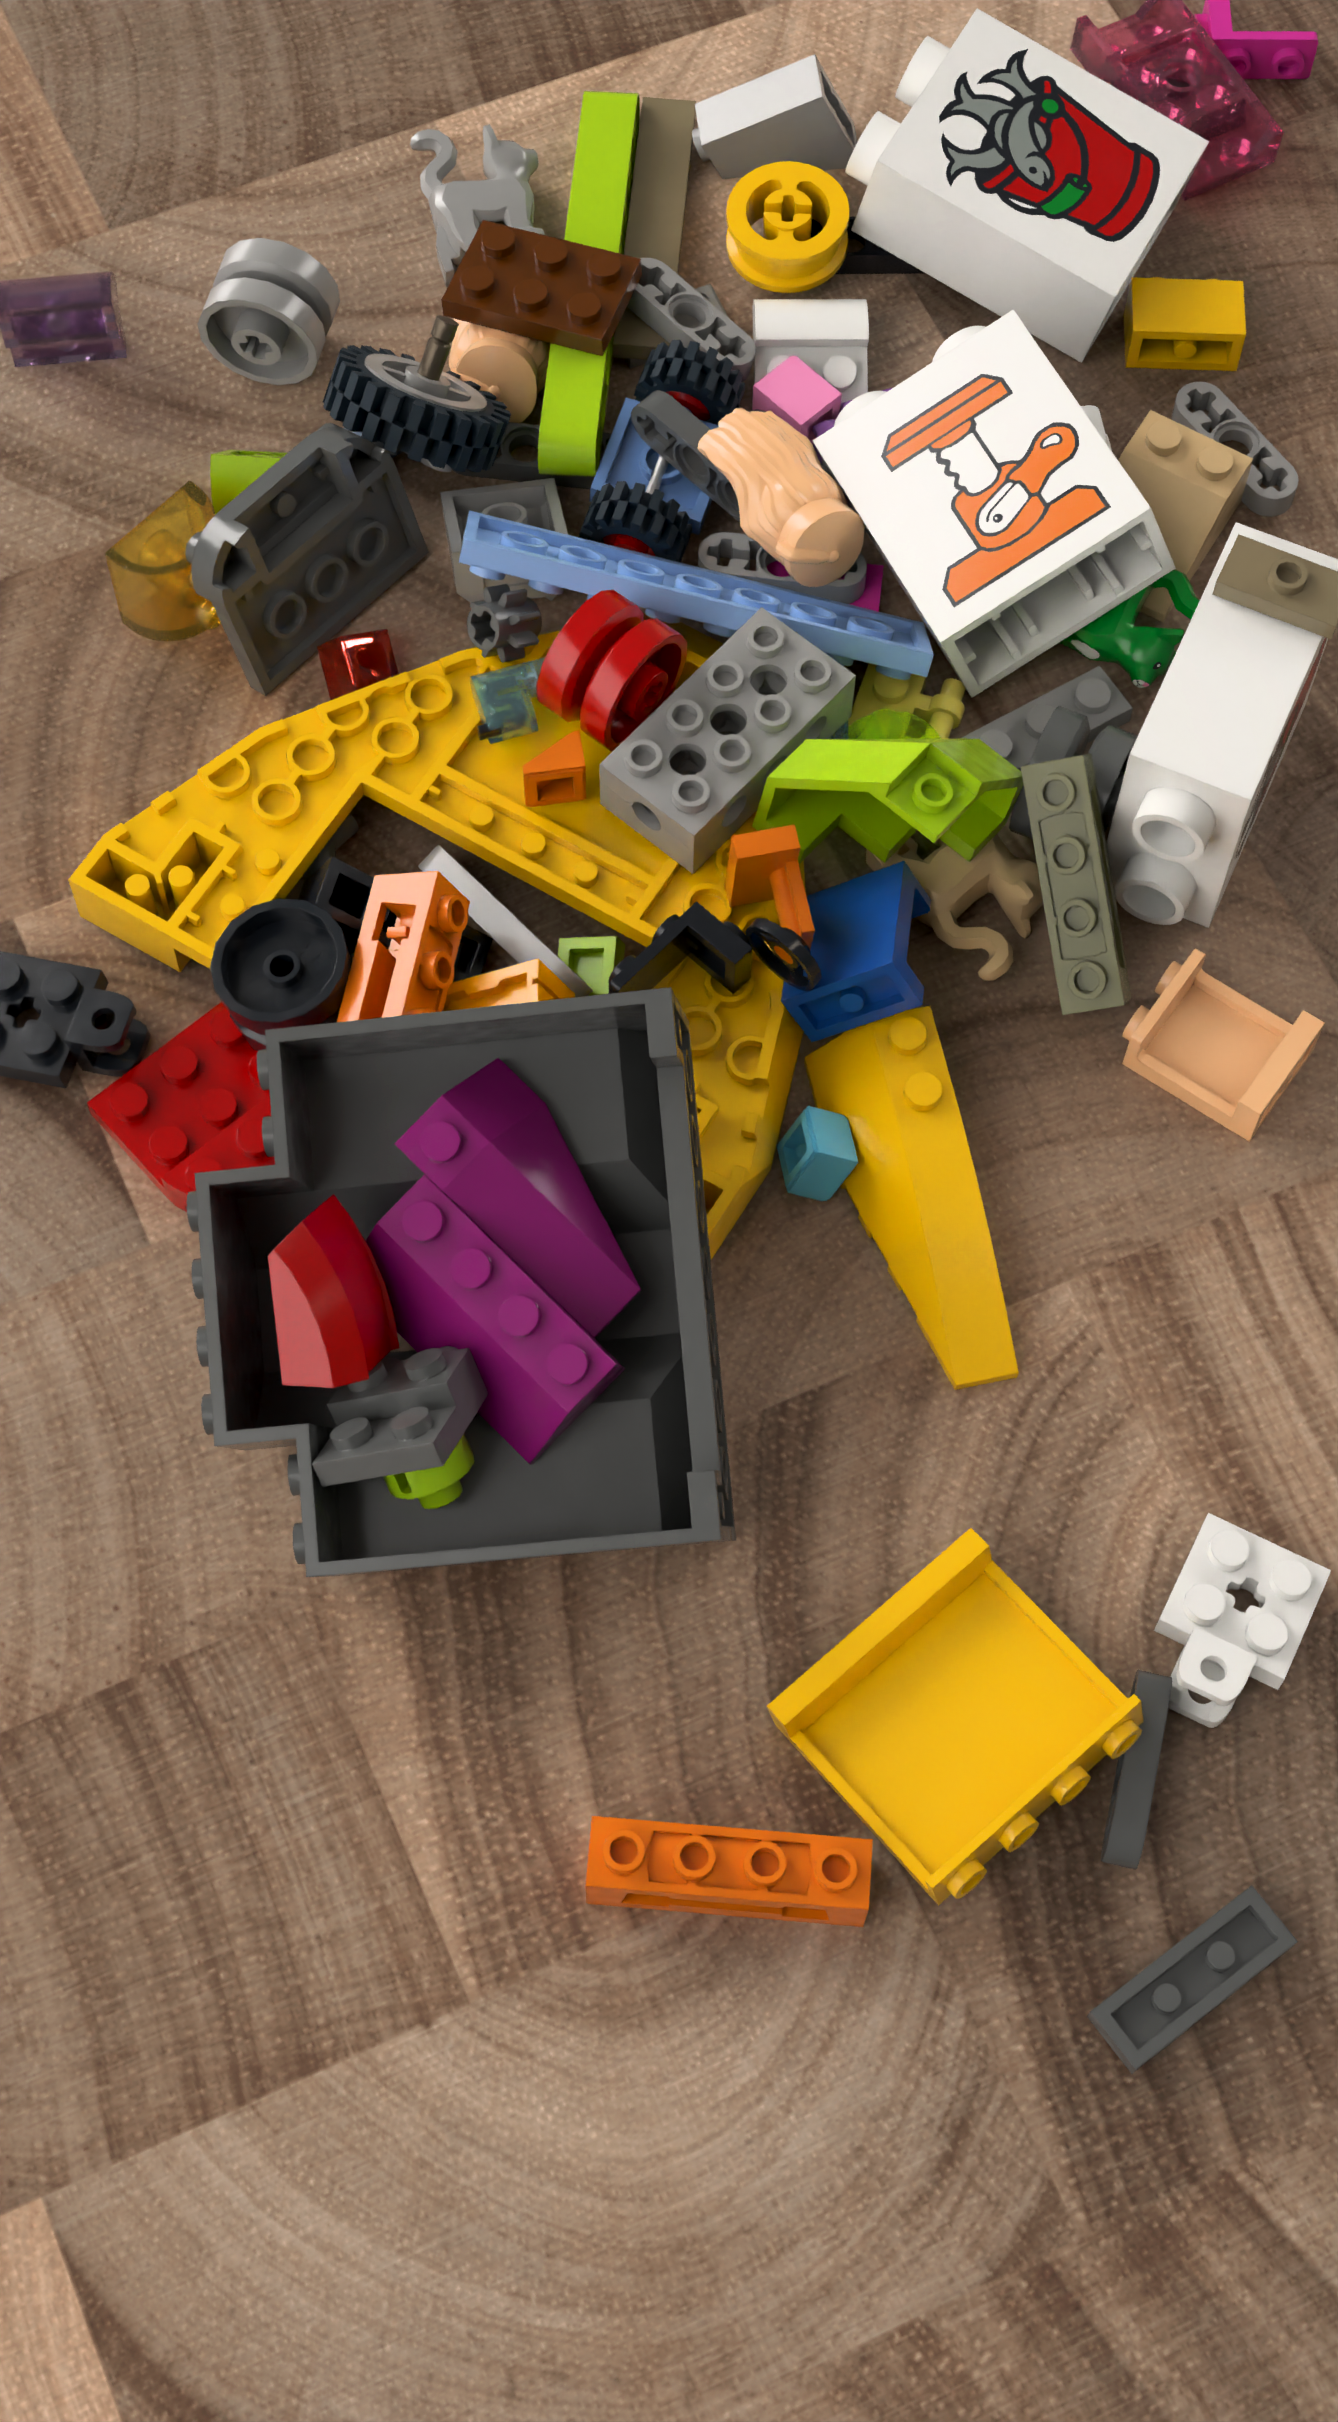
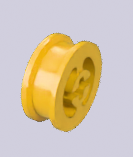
M793 161L775 162L760 166L747 173L732 189L726 207L728 226L726 248L732 266L746 281L772 292L796 293L810 290L825 283L840 269L848 248L849 202L841 185L830 174L806 163ZM761 218H763V237L752 229V225ZM813 218L821 224L823 230L811 238Z

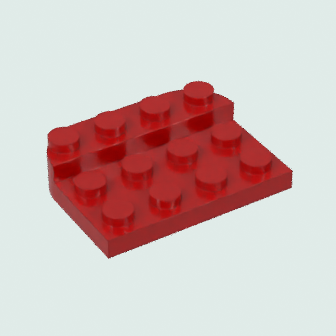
M222 1002L87 1102L90 1114L159 1190L175 1206L187 1212L188 1192L196 1191L195 1173L275 1165V1157H268L263 1145L262 1120L265 1116H271L270 1091L262 1090L258 1078V1051L254 1050L239 1032L230 1017L229 1011Z

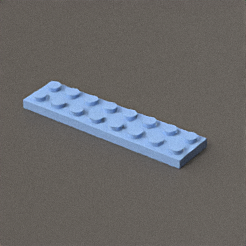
M470 510L468 513L459 563L470 565L469 571L477 576L491 580H503L505 574L528 579V585L540 592L559 595L563 594L564 589H569L587 594V600L600 591L615 590L638 607L646 608L645 614L653 619L657 618L667 623H679L680 618L683 617L703 622L705 630L724 637H731L762 607L843 666H850L854 660L876 665V671L895 679L908 680L911 674L923 677L928 676L934 654L923 622Z

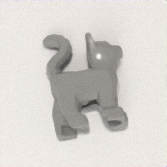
M490 124L483 127V172L487 180L452 181L443 184L442 179L456 165L458 150L453 141L439 130L432 129L419 131L411 138L410 146L412 150L436 153V157L420 174V186L428 199L433 224L437 233V259L446 287L449 286L483 220L545 235L542 228L533 227L535 204L529 180L538 168L537 153L534 149H525L514 141L497 140Z

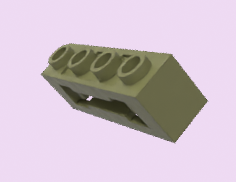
M1092 753L1021 766L1062 1015L1124 1006L1132 996Z

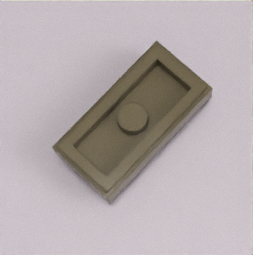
M1238 534L1217 578L1212 595L1332 639L1338 626V571Z

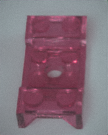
M1146 0L1134 15L1100 29L1087 15L1077 18L1070 50L1087 72L1107 83L1110 82L1113 87L1209 141L1181 195L1184 201L1275 162L1284 131L1182 0ZM1172 78L1178 82H1187L1190 86L1183 88L1175 87L1169 84L1166 79Z

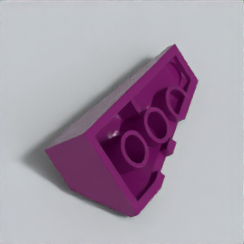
M496 1058L441 1095L394 1143L440 1190L594 1338L642 1291L585 1182L583 1174L565 1143L547 1104L499 1058Z

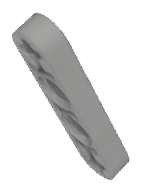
M439 844L418 865L423 872L439 871L470 901L468 915L519 964L540 959L575 993V997L588 996L593 991Z

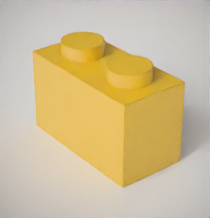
M1131 277L1124 310L1125 368L1237 371L1246 337L1243 281Z

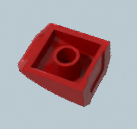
M333 1194L303 1219L268 1255L282 1385L336 1388L368 1380V1373L391 1350L400 1348L393 1309L379 1268L355 1222Z

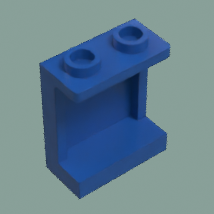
M905 861L807 896L815 929L810 954L821 970L822 979L811 991L799 990L784 981L781 1002L811 1042L923 1005L924 986L906 961L911 919L928 913L931 907V899ZM803 970V976L808 977L805 970Z

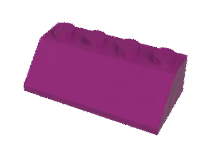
M425 1174L376 1223L367 1237L366 1243L385 1282L395 1317L397 1333L417 1352L444 1346H451L457 1349L470 1348L489 1393L479 1408L478 1413L530 1465L625 1370L587 1330Z

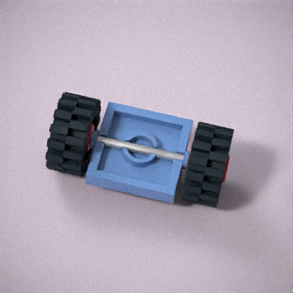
M672 340L670 346L663 342L657 345L656 350L652 349L635 389L634 396H636V399L625 398L590 488L589 502L591 504L581 527L579 538L681 563L691 533L699 535L712 499L646 444L634 428L631 420V411L652 392L660 390L672 396L711 430L719 427L718 422L722 418L732 413L735 408H739L745 391V383H741L743 375L740 370L731 371L734 363L728 357L718 360L716 358L718 350L709 347L707 353L700 351V343L690 341L688 348H684L681 340Z

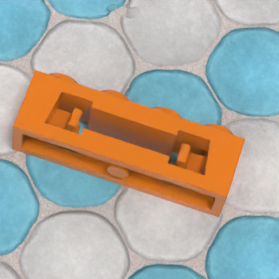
M439 871L374 876L337 1022L443 1011L448 989L454 979V965L462 932L468 923L470 901ZM387 908L397 916L395 927H388L386 932L387 938H392L389 950L379 941Z
M592 1816L585 1884L586 1903L864 1927L869 1911L873 1839Z

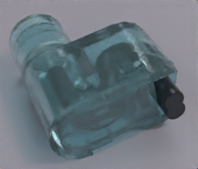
M545 657L470 677L473 698L483 724L477 726L480 740L488 739L489 743L493 744L538 732L537 718L530 698L537 697L536 685Z

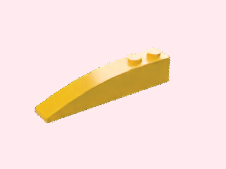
M931 1006L909 1009L847 1030L807 1055L804 1059L815 1107L842 1114L849 1121L859 1163L840 1187L842 1189L845 1188L859 1212L858 1219L869 1238L873 1237L888 1264L887 1270L898 1290H903L917 1315L916 1322L953 1388L957 1390L1017 1378L1019 1371L988 1223L964 1125Z

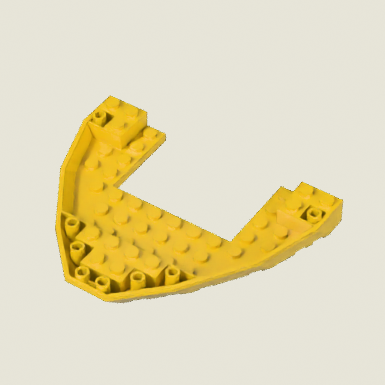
M644 612V620L653 619ZM663 622L680 633L687 641V658L681 677L674 689L675 691L723 643L682 622ZM561 629L539 633V643L524 647L525 658L502 663L498 655L484 658L482 650L477 647L461 650L409 672H403L317 705L312 709L258 728L198 769L195 776L171 792L166 791L154 799L144 811L125 824L119 823L106 832L68 879L80 917L178 972L183 970L190 959L210 969L215 943L229 923L254 905L278 898L285 899L361 797L365 795L645 947L652 943L655 932L668 917L674 914L680 917L696 901L722 923L724 921L732 922L744 934L746 929L757 918L768 919L780 926L774 900L730 907L725 888V879L732 836L692 874L600 804L599 764L612 752L587 736L580 728V720L566 722L544 707L537 700V687L535 688L533 683L517 687L515 692L495 697L496 701L514 699L521 702L526 710L525 725L514 732L484 740L479 739L477 726L514 716V714L496 716L489 713L483 701L485 687L492 682L510 677L519 679L530 676V671L533 669L538 679L542 663ZM579 730L586 765L587 799L526 807L522 766L569 733ZM756 812L733 835L757 831L752 827ZM803 860L799 864V867L805 888V873ZM752 951L751 978L734 994L688 956L653 988L671 987L689 1020L711 1260L772 1168L804 1033L781 1002L784 981L774 974L754 951Z

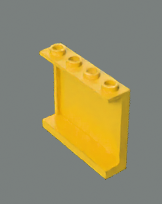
M972 1528L968 1529L767 1705L776 1727L938 1906L951 1894L956 1899H960L973 1890L987 1873V1869L983 1865L1003 1847L1008 1852H1012L1023 1845L1039 1826L1036 1818L1055 1801L1062 1806L1074 1799L1090 1781L1091 1776L1087 1772L1106 1755L1111 1759H1116L1124 1754L1140 1737L1142 1729L1139 1725L1144 1722L1141 1700L1135 1694L1127 1698L992 1560L989 1545Z

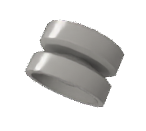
M265 238L240 240L226 250L214 280L213 288L210 290L197 323L201 341L214 358L233 372L251 380L273 385L299 383L312 375L326 341L325 336L332 325L340 303L338 284L325 266L307 252L290 244Z

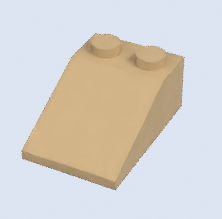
M1150 410L1123 450L1118 461L1151 507L1176 570L1186 574L1190 582L1240 504L1253 458ZM1164 587L1152 589L1140 612L1164 622L1174 606L1168 589Z

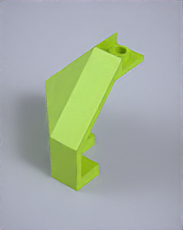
M806 739L767 777L752 827L760 831L795 824L800 844L799 864L837 826L884 863L916 831H919L933 843L940 839L970 862L1006 825L1023 787L1022 773L980 739Z

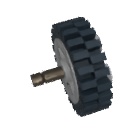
M441 315L436 316L431 331L432 337L428 339L421 362H417L413 356L403 353L401 357L396 356L391 350L380 348L379 352L371 346L361 345V348L354 345L348 346L347 349L342 348L338 354L323 399L324 409L330 411V416L334 420L342 421V426L349 431L362 432L361 437L385 449L390 455H396L399 450L407 453L409 459L421 462L430 468L442 472H451L452 469L465 472L466 468L473 473L481 472L482 469L485 471L490 470L491 466L493 467L511 416L510 411L506 410L507 406L503 402L496 401V396L492 393L479 391L481 386L472 381L460 380V375L450 370L443 372L451 348L450 343L454 340L459 324Z

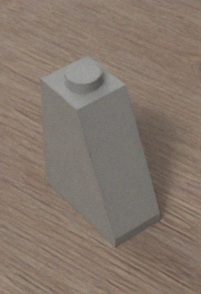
M815 54L695 103L698 128L692 130L694 145L702 161L711 160L722 179L744 177L747 173L760 166L783 161L806 163L822 170L845 169L857 144L854 122Z

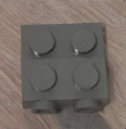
M451 1346L430 1348L401 1361L396 1358L385 1357L368 1373V1380L340 1386L327 1404L337 1427L332 1430L330 1439L312 1463L322 1487L443 1466L489 1394L470 1348L457 1349Z

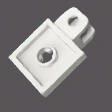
M1208 1513L1154 1629L1155 1632L1185 1645L1170 1676L1172 1677V1689L1168 1708L1209 1728H1214L1225 1720L1249 1676L1279 1690L1285 1680L1331 1570ZM1240 1588L1248 1590L1258 1601L1259 1607L1250 1605L1245 1613L1240 1612L1233 1607L1235 1597L1226 1591L1229 1589L1239 1590ZM1188 1689L1212 1701L1206 1704L1197 1703L1190 1697Z

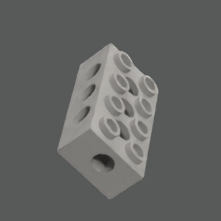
M761 607L599 764L600 804L694 874L757 811L767 777L806 739H829L851 717L856 675Z

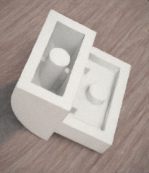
M753 299V341L756 346V354L753 360L754 384L790 356H797L842 393L841 403L854 400L868 392L867 346L869 342V319L866 299Z

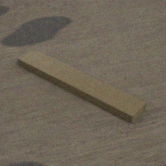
M643 97L624 255L636 258L657 259L668 265L678 274L693 145L692 130L695 127L696 101ZM626 307L614 332L613 357L647 360L652 349L656 350L658 344L663 342L668 346L670 344Z

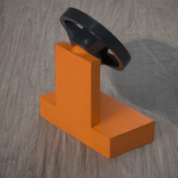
M795 824L733 835L725 879L730 907L774 900L780 926L768 919L757 918L746 929L745 934L755 954L774 974L799 990L811 991L822 979V974L817 962L810 954L815 929L798 863L800 844ZM803 970H805L808 977L803 976Z

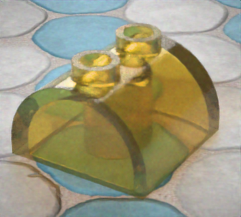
M190 480L105 552L122 623L135 633L152 640H185L199 635L207 629H215L221 624L212 602L196 594L192 582V565L186 559L185 551L190 538L197 532L203 531L208 522L215 516L214 507L208 496Z

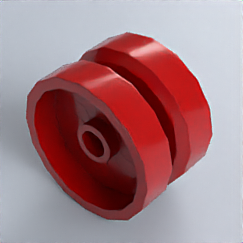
M615 590L600 591L579 607L554 639L541 666L536 685L537 700L566 722L580 720L581 730L612 752L673 693L687 658V641L680 633L657 618L644 620L642 610Z

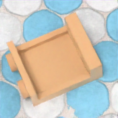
M1195 948L1183 965L1173 961L1166 969L1155 989V993L1160 995L1152 1008L1149 1010L1141 1005L1128 1022L1122 1035L1123 1038L1129 1041L1122 1064L1250 1142L1313 1052L1325 1022L1303 1010L1294 1024H1290L1202 970L1206 954Z

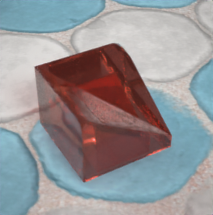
M387 629L339 636L317 646L331 700L399 674Z

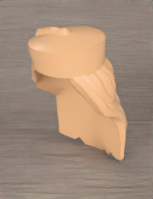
M454 319L459 326L451 346L449 356L450 371L460 375V380L476 383L481 386L479 391L490 392L496 396V401L503 402L507 406L506 410L511 413L509 422H523L533 411L537 394L545 386L551 343Z
M735 408L732 413L727 414L718 422L719 427L708 430L699 441L697 448L731 483L738 500L740 527L749 538L756 541L775 560L784 565L788 574L799 584L807 587H820L841 578L854 565L861 552L865 529L863 520L855 511L847 506V500L842 489L823 469L813 445L806 436L775 415L771 410L765 413L759 411H751L750 413L743 408Z

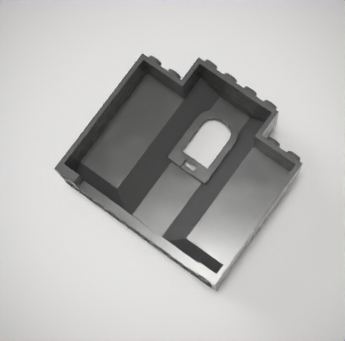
M672 988L265 1030L266 1049L258 1050L257 1072L262 1090L270 1091L271 1116L263 1117L262 1138L265 1153L268 1157H275V1165L195 1173L196 1191L188 1192L187 1195L188 1221L191 1230L199 1232L201 1258L194 1259L192 1262V1284L196 1298L204 1299L206 1326H199L197 1329V1352L201 1366H209L211 1393L203 1395L201 1411L206 1434H214V1446L238 1450L296 1446L297 1454L289 1455L287 1466L290 1491L293 1496L300 1495L302 1523H295L293 1527V1549L297 1564H305L306 1577L343 1576L736 1541L689 1020ZM496 1058H499L547 1104L565 1143L585 1178V1182L642 1289L595 1338L625 1370L532 1465L477 1412L464 1432L474 1455V1464L469 1472L460 1479L463 1488L460 1496L445 1506L435 1509H424L421 1507L418 1498H396L389 1492L383 1477L322 1487L312 1463L330 1439L332 1430L337 1427L327 1404L339 1387L322 1388L282 1385L268 1255L303 1219L333 1194L351 1216L366 1241L376 1223L424 1175L394 1143L441 1095ZM416 1350L389 1352L385 1357H392L401 1361L410 1358L418 1352Z

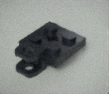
M0 951V1076L67 1088L78 1062L83 1071L122 1077L141 1062L151 1036L147 1027L142 1022L133 1019L137 1010L132 1001L122 994L106 991L109 982L102 970ZM35 1008L36 1012L40 1014L39 1019L28 1020L23 1028H18V1023L15 1020L17 1016L27 1009ZM125 1039L130 1040V1047L125 1053L120 1055L109 1053L120 1050L124 1046Z

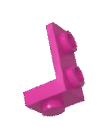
M1205 0L1202 14H1194L1192 47L1200 48L1203 79H1307L1310 76L1318 47V34L1316 32L1233 31L1230 0Z

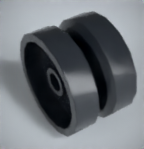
M278 898L252 906L229 923L215 943L210 970L215 992L229 1011L230 1017L249 1045L258 1051L266 1049L265 1030L337 1022L354 954L350 949L343 930L328 911L306 900Z

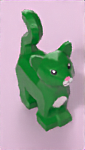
M1174 569L1059 643L1075 650L1089 660L1119 664L1129 674L1135 686L1146 688L1157 677L1165 675L1176 654L1174 646L1182 641L1185 632L1181 628L1134 626L1150 592L1155 588L1164 587L1168 589L1175 608L1189 619H1192L1200 599L1195 596L1193 587L1186 574Z

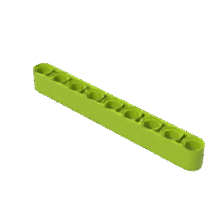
M584 91L564 240L624 255L640 124L639 93ZM614 334L603 356L550 344L538 438L539 474L595 477L600 465Z

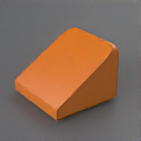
M579 730L569 733L522 766L526 807L587 799L586 765Z

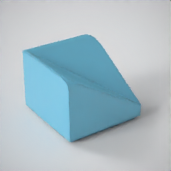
M807 1106L777 1144L787 1192L819 1201L829 1200L859 1163L847 1117L812 1106Z

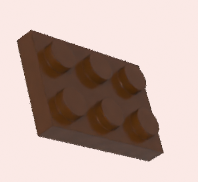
M483 220L441 299L443 316L603 356L642 276L641 259Z

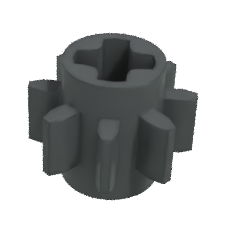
M507 584L484 588L485 600L470 603L471 610L467 618V630L471 641L477 648L482 650L484 658L498 655L502 663L525 658L524 647L539 643L538 635L542 627V617L537 604L527 597L526 589L510 591Z

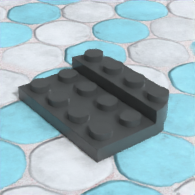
M334 423L322 425L317 431L303 439L222 508L208 522L203 531L197 532L190 538L185 551L186 559L192 565V582L196 594L212 602L250 687L265 696L429 553L396 465L390 454L369 440Z

